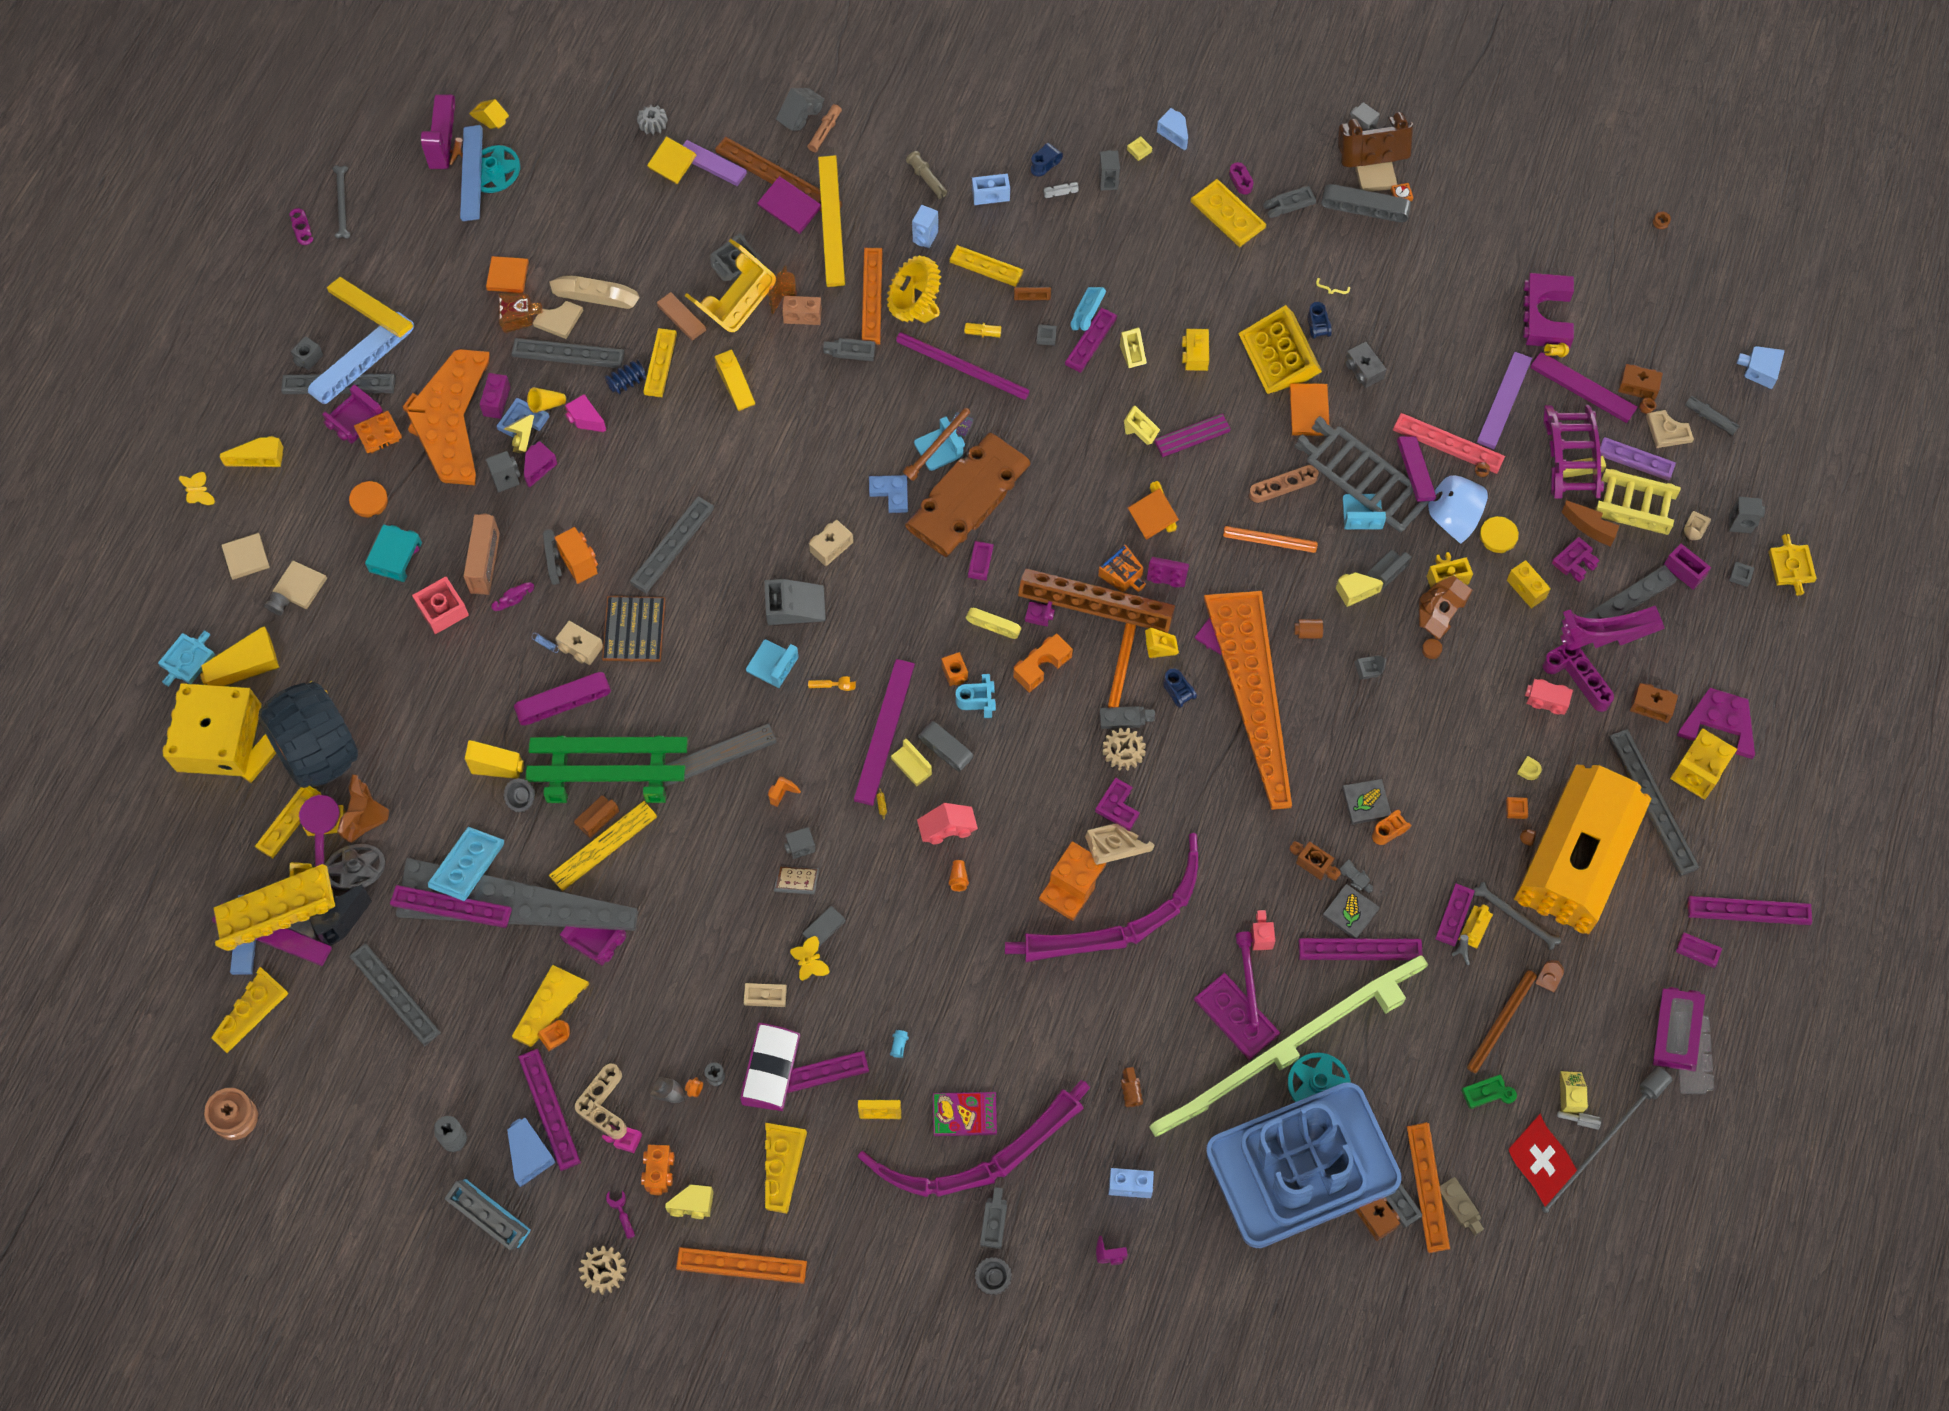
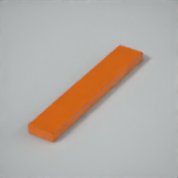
M864 248L862 340L874 341L875 344H880L882 248Z
M1429 1123L1407 1126L1420 1209L1423 1215L1422 1221L1427 1251L1433 1253L1449 1250L1450 1244Z
M679 1247L676 1269L804 1284L807 1261Z

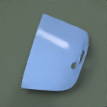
M1455 475L1446 477L1435 489V494L1442 492L1441 498L1438 501H1430L1428 506L1431 517L1461 544L1476 528L1484 511L1488 494L1483 486ZM1450 491L1454 493L1453 496H1449Z

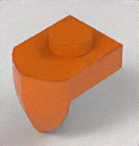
M780 777L775 786L772 785L769 789L770 804L778 807L786 790L793 793H800L801 791L792 781Z
M558 1020L539 1031L537 1035L547 1050L550 1051L568 1040L570 1028L567 1022Z

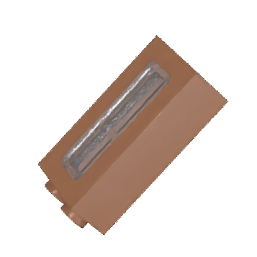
M485 513L481 515L474 514L464 578L471 594L490 595L500 532L494 516Z

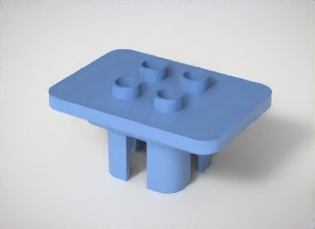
M1353 1083L1339 1084L1213 1136L1207 1145V1158L1245 1243L1253 1248L1266 1247L1392 1195L1397 1191L1401 1183L1399 1167L1364 1092Z

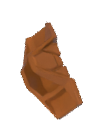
M1454 575L1437 582L1420 598L1419 626L1440 640L1451 628L1449 623L1457 609L1464 608L1472 589ZM1446 601L1449 606L1443 613L1440 611L1439 606L1441 602Z
M352 775L349 784L351 796L349 807L340 819L337 831L343 839L350 843L365 832L385 823L389 817V810L373 800L367 784L362 783L358 779V775Z

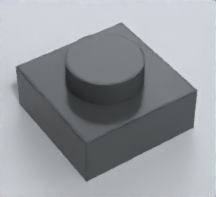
M1038 325L1037 344L1055 346L1057 326Z
M1735 562L1729 581L1748 587L1754 567Z

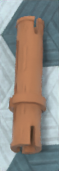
M833 104L827 115L822 118L820 127L807 145L810 151L816 153L830 129L835 126V121L842 112L838 105Z

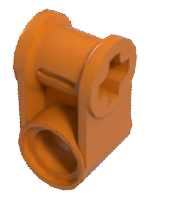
M1398 809L1376 825L1372 833V839L1378 845H1385L1397 836L1404 834L1412 825L1405 821L1401 816V811ZM1379 831H1384L1387 835H1381Z

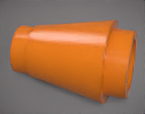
M955 860L951 869L949 885L953 891H964L969 884L965 862Z

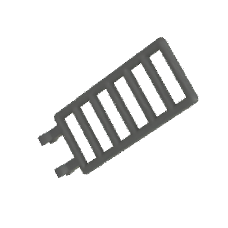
M1319 416L1311 429L1326 436V439L1316 448L1302 434L1294 447L1309 455L1307 458L1309 464L1372 512H1385V522L1398 532H1403L1430 501H1420L1401 523L1396 521L1391 516L1414 492L1410 479L1342 427L1337 426L1333 429ZM1340 435L1348 442L1324 466L1316 459ZM1353 447L1360 450L1362 454L1341 477L1331 471ZM1370 458L1377 463V466L1354 489L1347 483L1348 479ZM1385 469L1392 477L1369 500L1361 493ZM1399 480L1407 488L1386 511H1383L1376 504Z

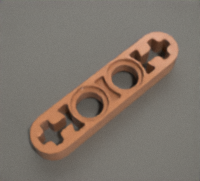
M1308 465L1264 480L1251 486L1249 497L1253 502L1259 503L1312 485L1317 481L1319 472L1312 465ZM1307 472H1309L1310 475L1313 474V477H1310L1309 475L1306 476ZM1293 477L1297 479L1298 482L1296 484H1290L1287 481V479ZM1276 483L1280 486V489L1272 490L1270 485ZM1256 490H1257L1259 493L1261 492V495H1260V496H1259L1257 493L1255 494V491H1256Z

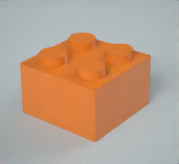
M573 527L554 537L559 554L577 584L598 574L596 555L591 546H587V540L582 532L578 533L577 529Z

